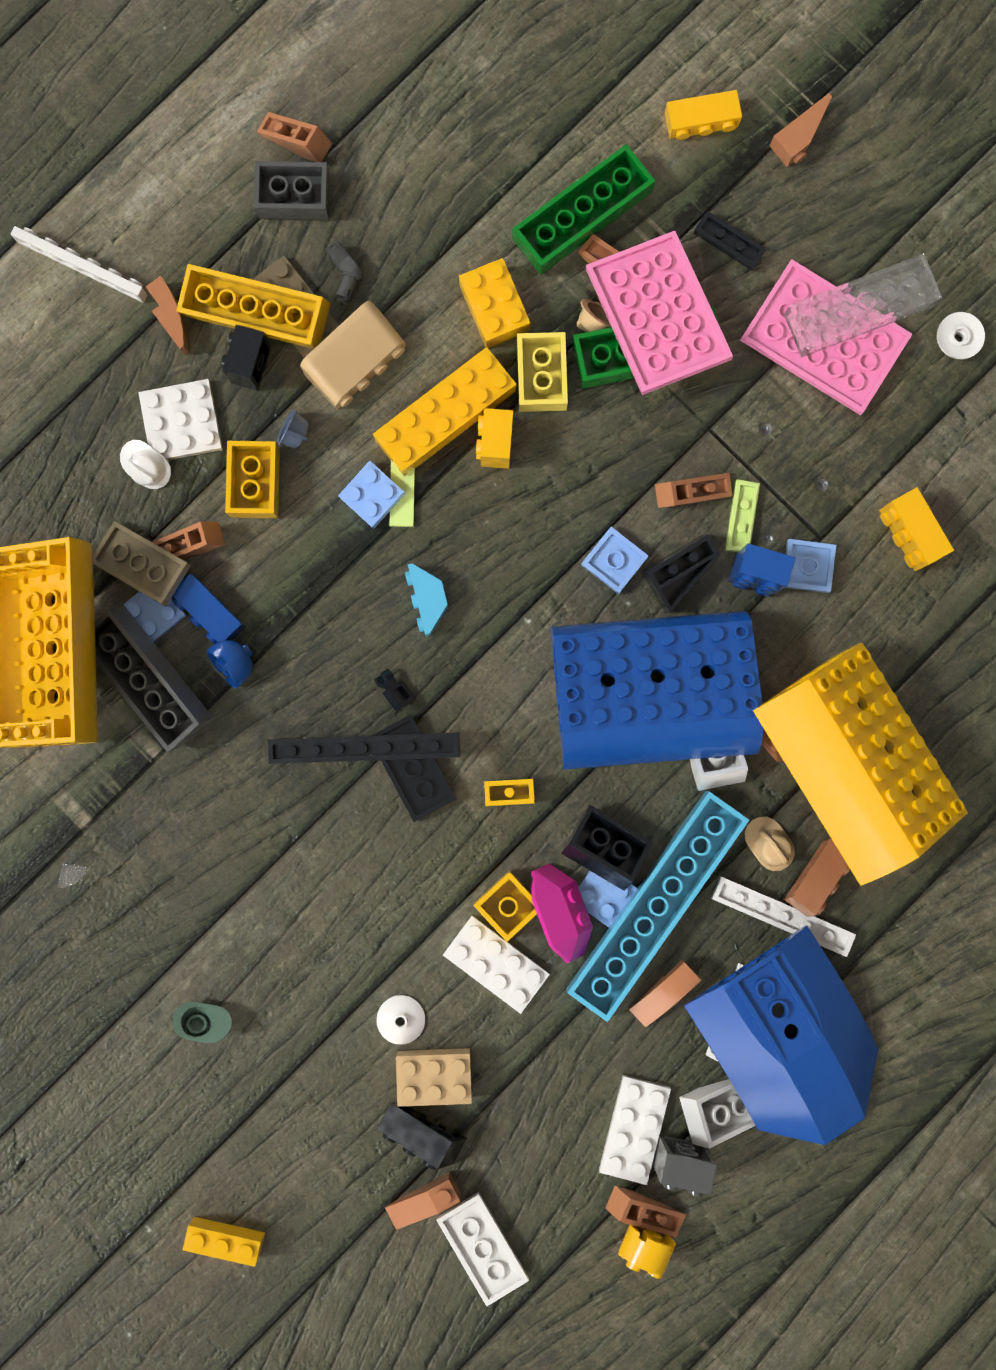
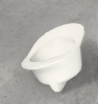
M131 440L122 447L120 453L121 465L136 483L149 489H159L169 482L171 467L167 459L147 443L141 440Z

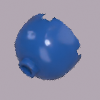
M228 639L222 640L207 649V656L218 672L221 671L228 677L225 681L236 689L249 678L253 670V663L250 658L253 654L246 644L240 645L236 641Z

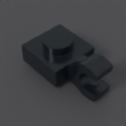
M389 669L381 672V675L374 679L378 687L386 689L382 694L396 712L405 708L416 699L404 681L400 680L397 682Z

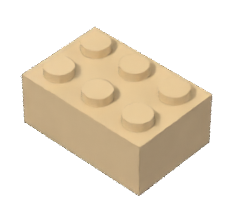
M470 1048L398 1051L396 1054L397 1107L472 1104Z

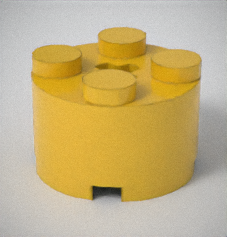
M629 1225L618 1254L627 1260L626 1266L636 1272H640L642 1269L651 1276L661 1279L673 1254L676 1242L669 1235L665 1234L663 1238L655 1231Z

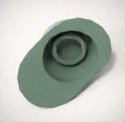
M188 1002L176 1009L172 1025L174 1031L186 1040L216 1043L228 1035L232 1026V1019L229 1012L220 1006Z

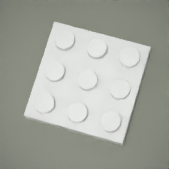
M209 379L138 392L148 445L163 455L167 461L223 450Z

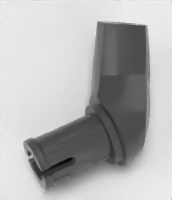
M336 241L325 250L343 276L336 296L344 301H350L356 283L362 281L363 273L349 252L339 241Z

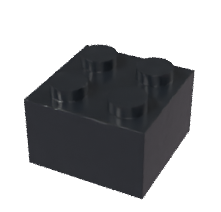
M236 324L234 331H231L229 334L228 353L222 357L221 368H223L222 371L230 383L258 391L271 350V344L264 332Z

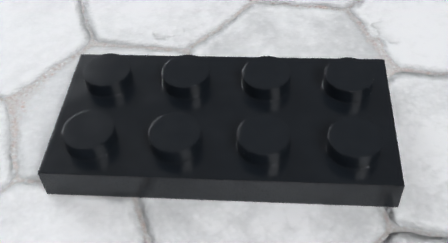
M410 714L373 735L422 733ZM435 758L381 760L413 822L456 800Z

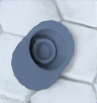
M292 410L286 417L277 437L278 446L284 445L297 448L303 440L308 441L309 438L306 434L309 424L296 410Z

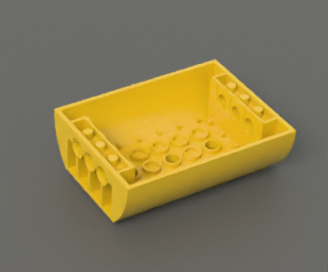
M66 537L0 547V748L98 743L93 545L81 539ZM55 595V603L52 605V597ZM56 643L57 650L54 654L53 645ZM55 692L58 693V700H57V702H55V699H54V694H55Z
M862 642L834 655L753 710L860 886L879 879L916 860L968 814L963 802L957 796L950 781L942 772L937 760L929 751L924 739L919 735L909 715L906 714L896 694L891 690L883 673L878 669L870 652Z

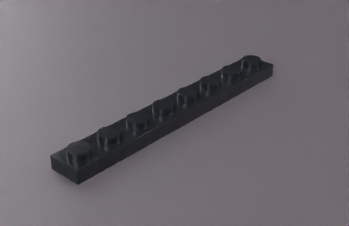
M460 732L268 740L269 764L461 757Z

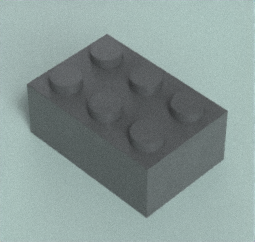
M255 161L254 209L258 219L329 220L330 172L327 162Z
M659 1135L653 1158V1166L660 1184H663L664 1188L672 1191H678V1188L688 1190V1193L694 1196L711 1195L717 1164L709 1149L694 1145L690 1141Z

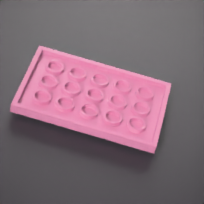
M676 231L586 265L589 278L642 395L732 360V352Z
M791 259L740 341L857 414L862 415L911 338L912 333Z

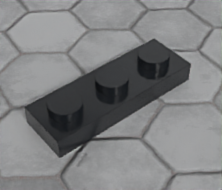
M709 211L705 213L693 232L751 271L754 270L767 248Z

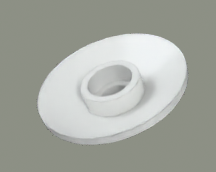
M956 312L948 315L940 323L937 330L939 347L946 355L954 359H968L980 351L985 341L983 325L975 316L966 312ZM955 335H959L961 337V342H958L955 339Z
M406 995L393 996L387 999L378 1011L377 1026L379 1032L391 1043H410L417 1039L424 1029V1010L419 1002L412 997ZM398 1017L404 1018L405 1024L398 1025L396 1019Z

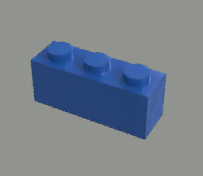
M192 573L180 583L173 594L175 599L172 602L182 612L186 609L192 615L189 619L198 628L203 626L209 632L206 637L213 644L222 640H232L245 627Z

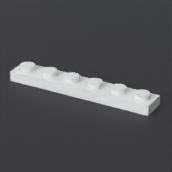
M14 226L10 234L19 244L142 303L145 302L148 296L142 288L143 284L133 278H130L128 281L121 277V273L112 268L105 270L100 267V263L91 258H87V260L80 258V254L68 247L64 250L58 247L59 244L46 237L43 240L37 237L38 234L29 228L24 227L22 230Z
M721 876L711 896V899L792 934L807 925L820 946L845 957L848 956L856 936L854 933L817 917H807L796 908Z

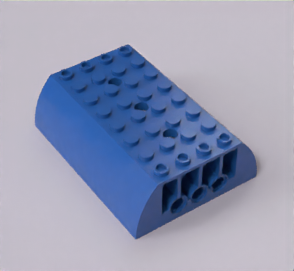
M746 611L551 626L563 770L759 753L764 728L753 710L763 703L752 620ZM704 667H709L713 670L714 677L706 679L702 677L700 670ZM655 671H659L664 675L665 680L661 683H656L652 681L650 675ZM605 675H610L614 678L615 684L611 687H605L601 683V678Z

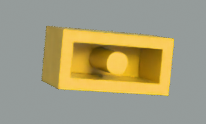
M533 779L484 781L486 806L535 803Z

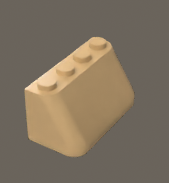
M369 300L363 303L303 359L300 367L305 377L338 410L341 406L343 408L346 407L353 400L352 396L358 390L361 392L366 389L373 376L382 374L387 369V364L393 358L398 359L404 353L406 343L380 310Z

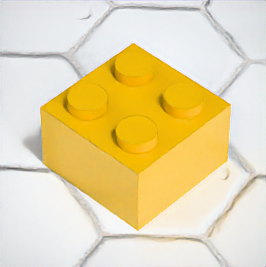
M484 408V416H479L478 436H482V440L477 439L476 459L481 460V467L509 469L513 410Z
M510 870L473 905L506 942L537 914L532 902V894Z

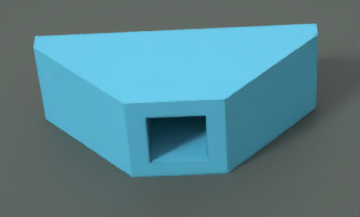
M408 564L409 571L405 572L408 586L413 585L415 594L411 595L414 609L419 608L421 617L416 618L419 631H424L426 637L432 635L448 608L441 580L418 566Z

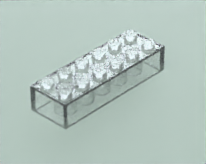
M921 254L788 306L784 316L802 358L933 308L942 299V295L925 254Z

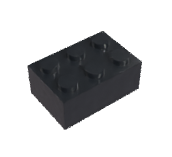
M590 805L579 819L561 854L625 891L634 882L653 842Z

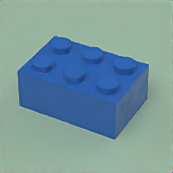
M748 543L735 555L728 582L733 583V587L737 589L747 590L748 587L756 590L758 595L770 597V594L774 595L788 586L796 558Z

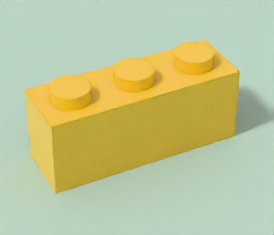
M737 90L667 102L664 112L669 139L676 138L677 140H684L698 134L700 136H707L721 130L723 132H730L739 127L742 119Z
M194 1217L187 1228L183 1251L255 1267L261 1255L265 1232Z

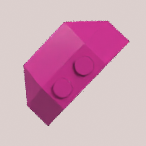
M549 863L531 871V877L533 878L532 902L549 947L562 957L565 963H570L585 954L593 925L576 881Z

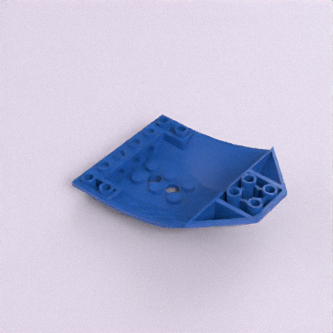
M807 925L684 1005L736 1090L757 1130L826 1145L865 1119L878 1047L847 988ZM776 1003H781L784 1006V1013L780 1017H775L772 1014V1007ZM789 1024H794L798 1029L796 1037L792 1039L787 1038L784 1034V1029Z

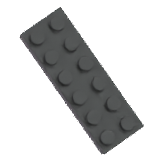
M124 605L108 609L95 621L96 663L167 753L182 747L213 719L209 711Z

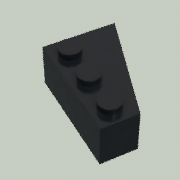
M703 534L641 571L665 613H671L676 608L675 606L688 594L692 586L718 559L720 553L709 534Z
M397 1102L390 1104L377 1130L383 1133L384 1139L391 1143L397 1142L403 1146L402 1150L405 1153L414 1157L417 1155L424 1160L423 1164L433 1170L454 1164L467 1139L461 1134L459 1138L450 1135L445 1131L446 1126L442 1124L436 1126L426 1119V1115L409 1106L397 1107Z

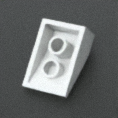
M744 755L690 759L698 791L741 783L746 780L748 766Z
M729 1079L697 1088L679 1097L692 1144L710 1149L756 1126Z

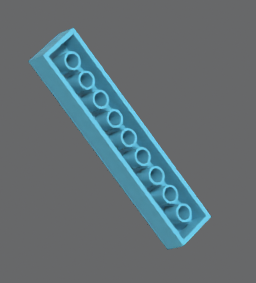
M705 791L641 881L618 917L605 932L567 986V993L608 1022L749 822V819L711 792Z

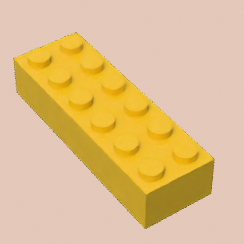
M188 264L176 311L189 318L235 329L237 324L262 331L268 338L314 349L321 343L331 303L321 296Z
M486 347L374 432V439L404 476L476 423L479 416H484V408L494 409L515 393L516 383L488 347Z

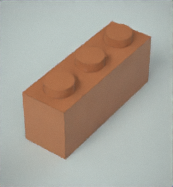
M832 839L822 841L784 899L807 917L815 916L816 914L820 915L827 905L825 903L827 897L836 892L840 885L838 883L842 875L845 876L850 870Z

